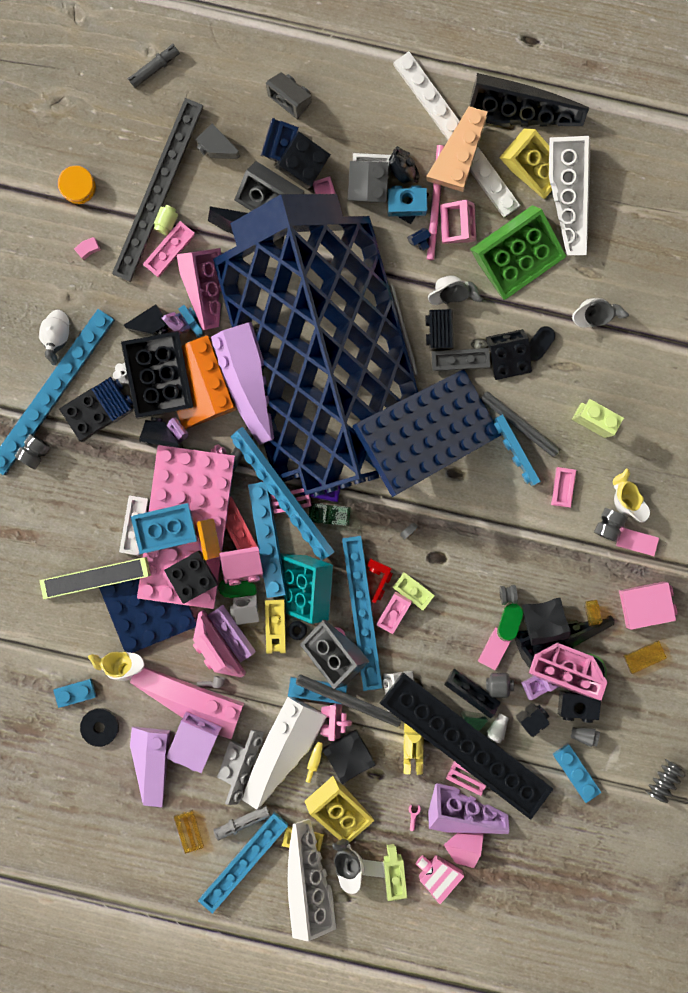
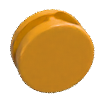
M70 166L64 169L58 178L60 193L73 204H84L91 200L95 194V180L84 167Z

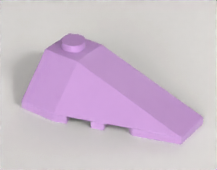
M132 727L130 748L144 806L163 807L168 760L166 757L169 750L171 730Z
M438 783L434 787L428 811L429 829L451 833L508 834L509 820L507 814L488 804L483 805L475 801L476 798L471 795L467 797L455 787Z

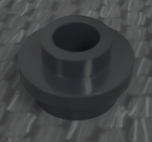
M294 621L289 625L288 634L294 640H301L307 634V627L301 621ZM300 627L301 633L296 634L294 628Z

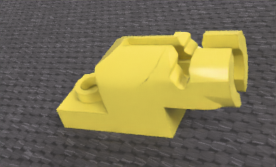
M404 723V773L410 774V761L415 759L417 775L423 774L424 738Z

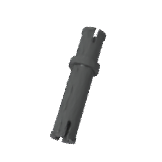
M172 43L160 54L157 53L153 60L127 79L136 88L159 69L168 66L167 63L178 56L180 52Z

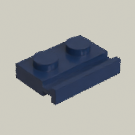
M272 118L260 156L278 162L294 135L297 134L299 127Z

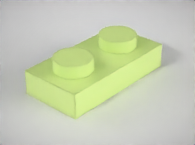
M405 572L402 573L393 585L396 591L410 599L421 610H424L435 596Z

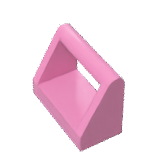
M462 200L441 204L442 243L475 242L474 203ZM448 209H460L461 236L449 237Z

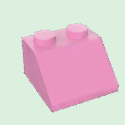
M258 547L219 553L225 584L235 586L241 584V581L257 582L260 578H264Z

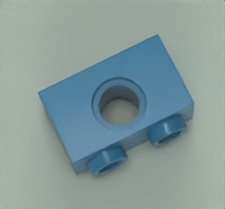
M415 185L405 189L402 186H393L391 189H388V217L426 216L427 188ZM404 197H410L412 199V203L405 204L403 203L402 199Z

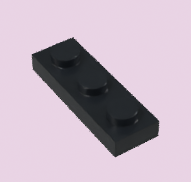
M456 669L450 672L444 684L490 719L495 715L501 703Z

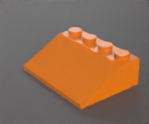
M206 335L183 345V357L193 402V408L177 411L183 428L188 429L236 411V405L223 378L211 338Z

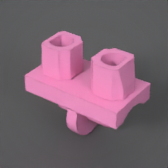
M333 704L321 708V713L325 714L330 720L329 724L322 725L320 735L329 737L330 741L341 738V733H346V726L352 725V721L347 720V713H342V704Z

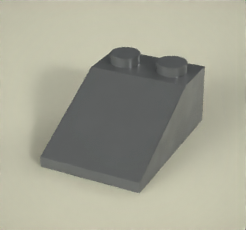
M322 620L300 644L333 689L347 685L370 662L356 644L326 620Z

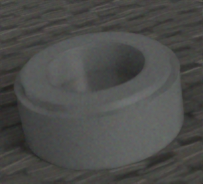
M412 523L401 532L400 536L406 540L419 527Z

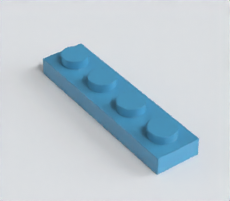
M503 414L495 418L494 425L498 434L502 433L505 439L503 443L508 451H512L514 455L512 459L515 465L521 467L523 471L521 475L526 484L530 483L533 486L541 482Z

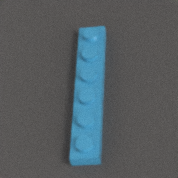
M264 482L249 484L248 488L267 598L287 595L270 493Z
M273 812L271 817L266 820L202 894L198 902L213 914L289 824L277 813Z

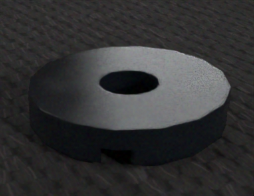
M95 708L83 716L80 723L82 738L94 747H103L110 744L119 732V722L114 716L115 714L106 708ZM97 722H101L104 724L105 728L103 732H98L95 730V724Z

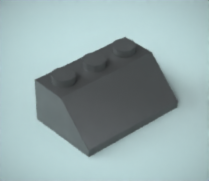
M255 161L246 170L234 200L253 211L280 194H304L305 191Z

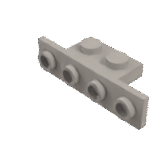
M251 730L245 747L234 741L229 742L217 778L231 785L225 804L238 805L242 800L243 791L250 778L249 774L256 761V754L262 744L264 732Z

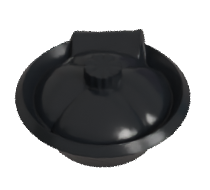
M397 146L389 158V166L392 173L404 184L408 182L418 183L420 175L414 160L409 157V152Z

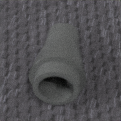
M573 727L570 738L592 748V746L597 747L600 732L593 728Z

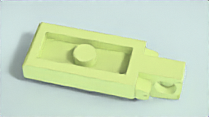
M395 844L387 845L388 856H384L383 861L387 900L406 899L404 862L401 854H397Z

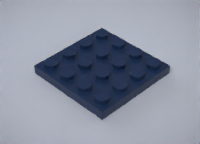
M140 578L99 587L124 652H136L196 627L197 622L189 605L138 599Z

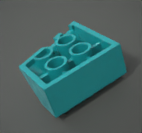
M280 553L287 595H284L286 614L310 624L319 623L322 620L328 621L333 564L307 555Z

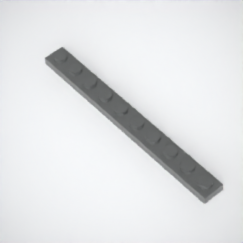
M187 98L184 99L112 274L128 282L132 281L154 228V221L160 207L164 204L204 108L202 104Z

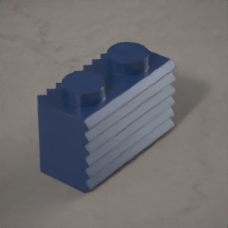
M109 377L92 388V391L112 422H117L134 411L132 407L133 401L129 395L125 396L122 392L124 387L119 379L115 380Z

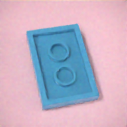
M189 503L131 516L139 554L198 541Z

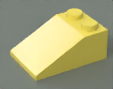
M523 129L499 158L510 171L540 197L545 199L552 191L549 180V145L536 129Z
M334 776L305 800L310 815L339 840L347 839L350 843L374 822L373 817Z

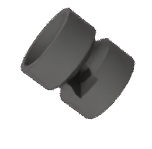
M30 433L24 441L25 446L20 447L14 456L25 465L36 470L41 462L40 457L45 456L51 447Z
M604 508L600 517L602 522L597 524L594 533L617 542L621 535L620 528H624L628 517L614 510Z

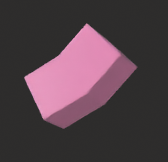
M92 237L82 241L74 250L85 260L91 254L100 251V247L96 238Z

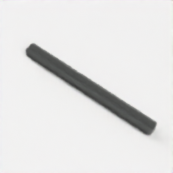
M301 674L296 679L298 686L395 727H399L401 724V720L391 712Z

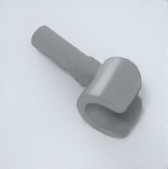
M214 676L213 682L201 681L197 682V686L220 688L224 685L225 678Z

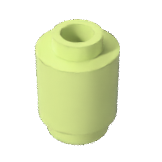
M169 205L160 207L154 221V230L163 235H168L172 231L178 217L176 209Z

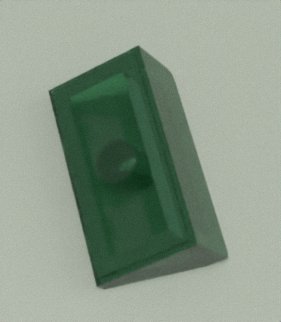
M461 711L464 720L477 731H480L488 722L487 717L483 713Z

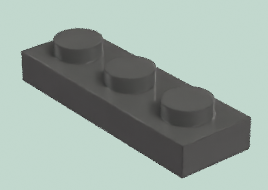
M489 348L431 352L432 371L490 368Z

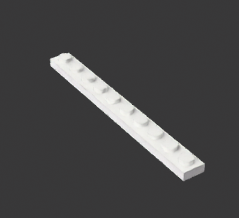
M407 52L397 59L393 65L443 135L449 140L460 121L411 53ZM477 147L470 172L503 218L519 208L520 204L479 147Z

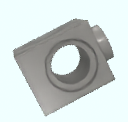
M256 595L233 598V606H230L231 617H235L236 625L259 622V607Z

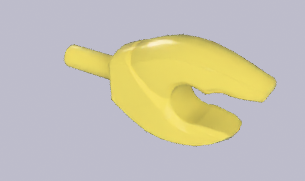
M317 742L309 757L307 767L309 772L306 778L308 783L311 782L313 772L317 771L321 760L323 744Z

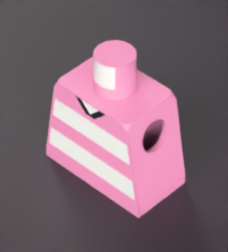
M422 855L416 862V865L423 870L419 874L420 881L439 904L446 899L464 878L461 869L438 855L431 861Z

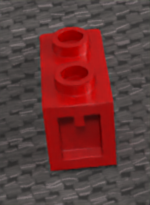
M370 558L367 564L370 567L369 571L380 575L381 572L384 573L372 598V602L376 603L377 600L381 601L385 592L382 588L385 582H390L393 573L390 572L391 567Z

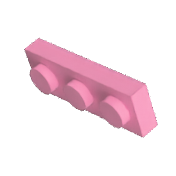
M179 221L143 265L159 278L177 257V254L191 241L195 233Z

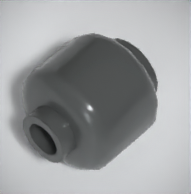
M491 673L490 678H486V692L490 693V696L493 698H508L510 691H514V680H510L508 673Z

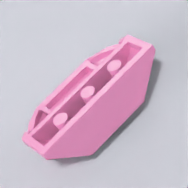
M205 610L199 612L193 638L195 644L193 646L199 654L202 653L205 657L204 662L208 669H213L216 673L241 678L245 676V670L213 625Z
M559 643L535 654L529 671L531 675L541 680L600 701L607 685V680L593 656Z

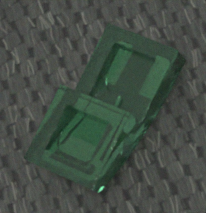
M311 503L309 518L313 523L349 526L351 507Z

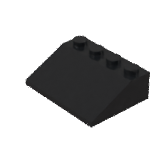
M179 331L121 341L136 419L193 408Z

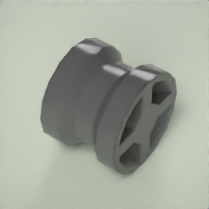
M516 585L499 587L502 605H506L509 602L513 604L518 603Z

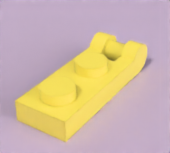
M284 599L265 600L266 653L273 654V652L278 651L286 653ZM272 639H279L280 644H272Z

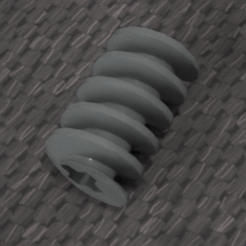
M665 759L668 766L661 765L664 772L657 771L660 779L653 778L656 785L649 784L648 786L652 791L646 792L660 802L668 803L669 801L665 796L672 797L673 795L669 789L676 790L677 788L673 783L680 784L681 781L678 776L685 777V774L680 767Z

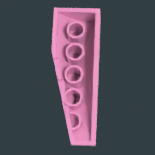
M146 667L131 678V684L183 718L185 713L189 712L221 726L218 735L232 739L244 706L243 702Z

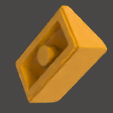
M214 519L198 521L197 526L204 559L209 560L219 557L221 552Z

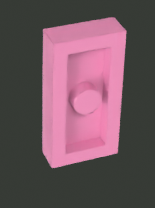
M395 592L376 625L393 634L412 601Z

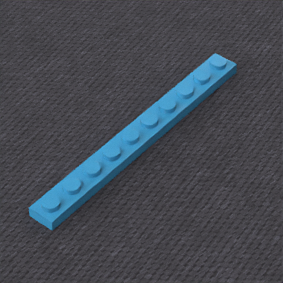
M97 309L1 444L0 474H7L17 459L14 456L20 447L25 446L24 441L30 433L33 435L36 433L115 320L100 309Z

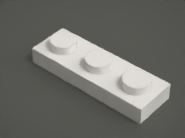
M129 496L119 552L139 555L131 516L146 513L149 499Z

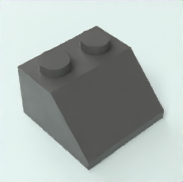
M280 72L266 82L268 97L297 120L312 102L310 91L304 86H298L295 79L289 74L285 75Z
M350 161L348 200L386 202L388 162Z

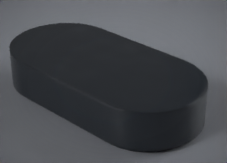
M541 327L530 340L529 347L532 362L540 360L555 340V332L551 327Z

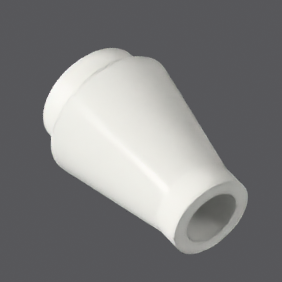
M498 714L487 730L488 734L486 737L500 744L504 740L509 718Z

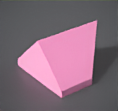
M457 833L444 844V847L456 864L474 868L481 856L484 833Z

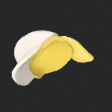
M626 468L623 473L613 479V485L616 489L614 503L621 514L625 516L632 515L636 520L643 523L649 518L650 510L644 502L643 496L639 493L637 486L628 481L630 471Z
M111 652L102 659L94 654L88 656L95 669L103 670L109 678L118 681L131 679L133 675L141 672L145 665L142 657L135 653Z

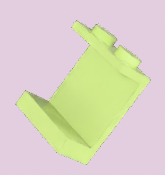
M591 399L588 400L587 404L580 403L572 418L573 421L603 438L614 436L624 419Z

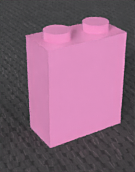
M668 582L619 590L626 628L631 630L676 621L677 608L672 602L674 593L672 586Z

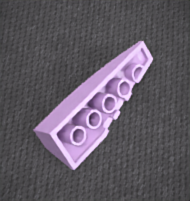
M252 322L223 330L211 337L223 378L248 429L259 445L273 440L274 435L271 414L267 412L269 398L265 396L264 390L266 376H262L261 366H264Z

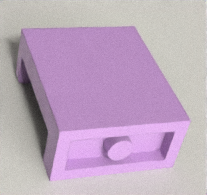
M186 712L180 722L166 758L174 763L186 766L192 771L202 773L221 726Z

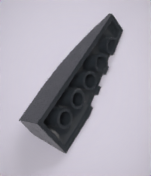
M480 73L476 75L469 104L470 107L487 112L485 123L502 127H510V125H521V127H528V125H540V127H547V125L583 126L589 111L588 106L533 86Z

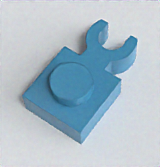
M185 305L178 308L198 338L202 336L204 332L195 321L197 316L191 307L187 309Z

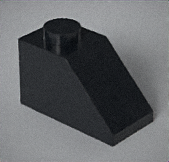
M156 304L124 324L128 331L150 336L166 334L169 331V326L162 319L164 315Z

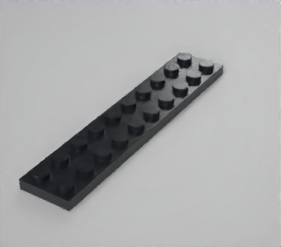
M401 673L379 704L530 820L553 791L551 786L405 673Z

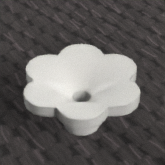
M125 363L117 364L113 378L119 379L123 386L127 383L129 384Z

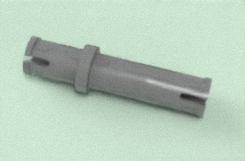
M267 805L238 819H231L229 823L213 829L216 839L219 841L229 835H236L238 831L271 817Z

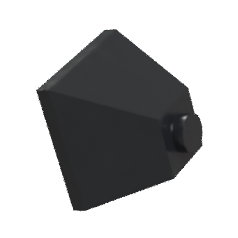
M151 417V420H145L139 442L183 448V444L180 440L176 439L167 427V423L162 422V418Z

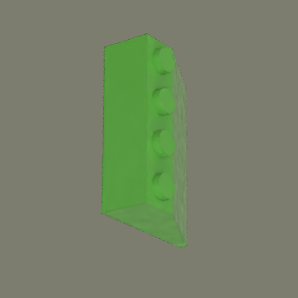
M533 205L470 249L478 265L503 300H506L566 257L543 210Z

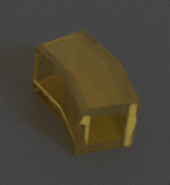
M585 601L588 625L601 624L602 617L598 601Z

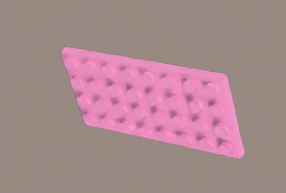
M162 445L157 446L149 512L189 503L198 541L143 553V558L147 557L151 576L140 578L138 599L210 609L215 608L217 586L183 604L164 570L199 550L203 554L197 522L201 520L214 519L220 552L222 553L235 462L234 455ZM220 556L205 560L217 581L221 564Z

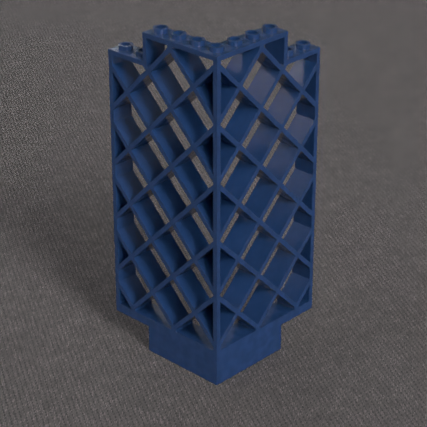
M280 194L230 223L236 246L217 256L213 261L231 327L252 322V319L260 324L256 338L263 357L264 366L273 371L269 386L267 387L264 384L265 396L269 398L267 412L271 414L274 435L273 440L264 443L268 461L283 482L293 480V476L295 478L300 477L305 495L313 493L314 497L325 494V490H327V493L339 490L338 486L341 489L350 487L353 481L356 485L366 482V478L368 481L380 478L377 470L361 474L364 460L374 468L375 466L356 432L347 424L349 415L352 412L362 421L382 411L384 406L388 408L417 393L418 388L370 216H343L337 194ZM343 230L344 234L340 239L333 231ZM297 232H310L308 241ZM286 235L282 249L274 244V241ZM320 243L334 256L331 264L317 252ZM353 243L362 250L364 261L351 250ZM254 252L250 265L243 258ZM270 256L278 261L273 281L265 276ZM344 266L356 277L354 286L341 275ZM310 268L323 280L320 289L307 278ZM292 272L301 277L296 297L287 291ZM240 273L247 278L243 295L239 293L237 286ZM261 288L269 293L264 311L256 306ZM366 289L374 294L376 307L364 297ZM334 291L347 302L344 311L330 300ZM283 304L292 310L287 327L278 322ZM357 313L369 323L366 332L354 322ZM323 316L336 327L333 337L320 326ZM305 320L315 327L310 344L300 338ZM274 335L282 341L277 358L269 352ZM380 335L387 340L388 353L377 344ZM347 338L359 348L356 358L344 348ZM295 352H298L305 358L300 375L291 369ZM370 360L382 369L379 379L367 369ZM337 364L349 374L346 385L333 374ZM318 368L328 375L323 392L313 385ZM393 380L400 387L401 399L390 390ZM286 382L295 388L291 404L281 398ZM360 386H363L372 395L369 406L357 396ZM308 399L318 406L313 422L303 415ZM277 412L286 418L281 433L277 430L274 420ZM331 416L342 424L337 440L326 433ZM298 429L308 435L304 451L294 444ZM321 446L332 454L327 469L316 461ZM289 458L299 465L298 469L288 471L287 463ZM344 465L355 472L356 476L339 481Z

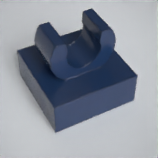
M422 228L408 236L407 239L411 245H418L419 249L424 251L429 248L426 239L431 235L428 229Z

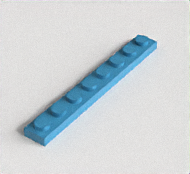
M241 427L231 436L233 444L243 453L246 462L254 468L257 477L265 483L269 493L276 498L280 508L290 517L291 523L301 532L302 538L309 543L314 554L321 561L334 553L332 547L246 430Z
M361 536L342 538L357 646L370 661L361 670L363 691L381 689L382 681Z

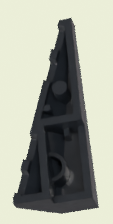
M610 615L607 619L595 620V618H590L589 621L579 623L577 620L567 622L570 628V638L532 646L528 630L518 631L514 640L521 658L531 668L535 654L556 643L573 648L613 626L615 619Z

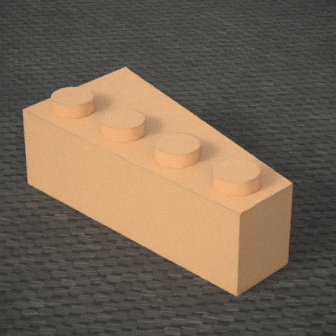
M470 106L467 108L427 174L428 182L461 192L464 191L487 119L486 111Z

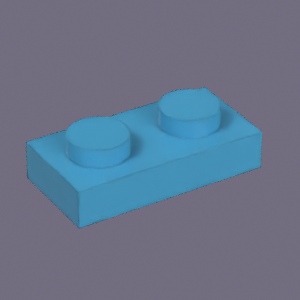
M92 678L53 689L58 708L97 697Z

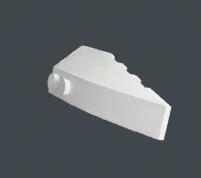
M589 136L550 138L549 180L567 255H587L591 140Z
M287 697L254 765L242 800L255 809H259L274 792V789L283 782L287 774L309 752L327 718L325 714L297 698Z
M310 819L293 824L288 859V899L293 938L308 942L336 930L332 889L327 884L325 878L327 873L322 868L320 862L322 857L321 853L316 849L315 844L317 840Z

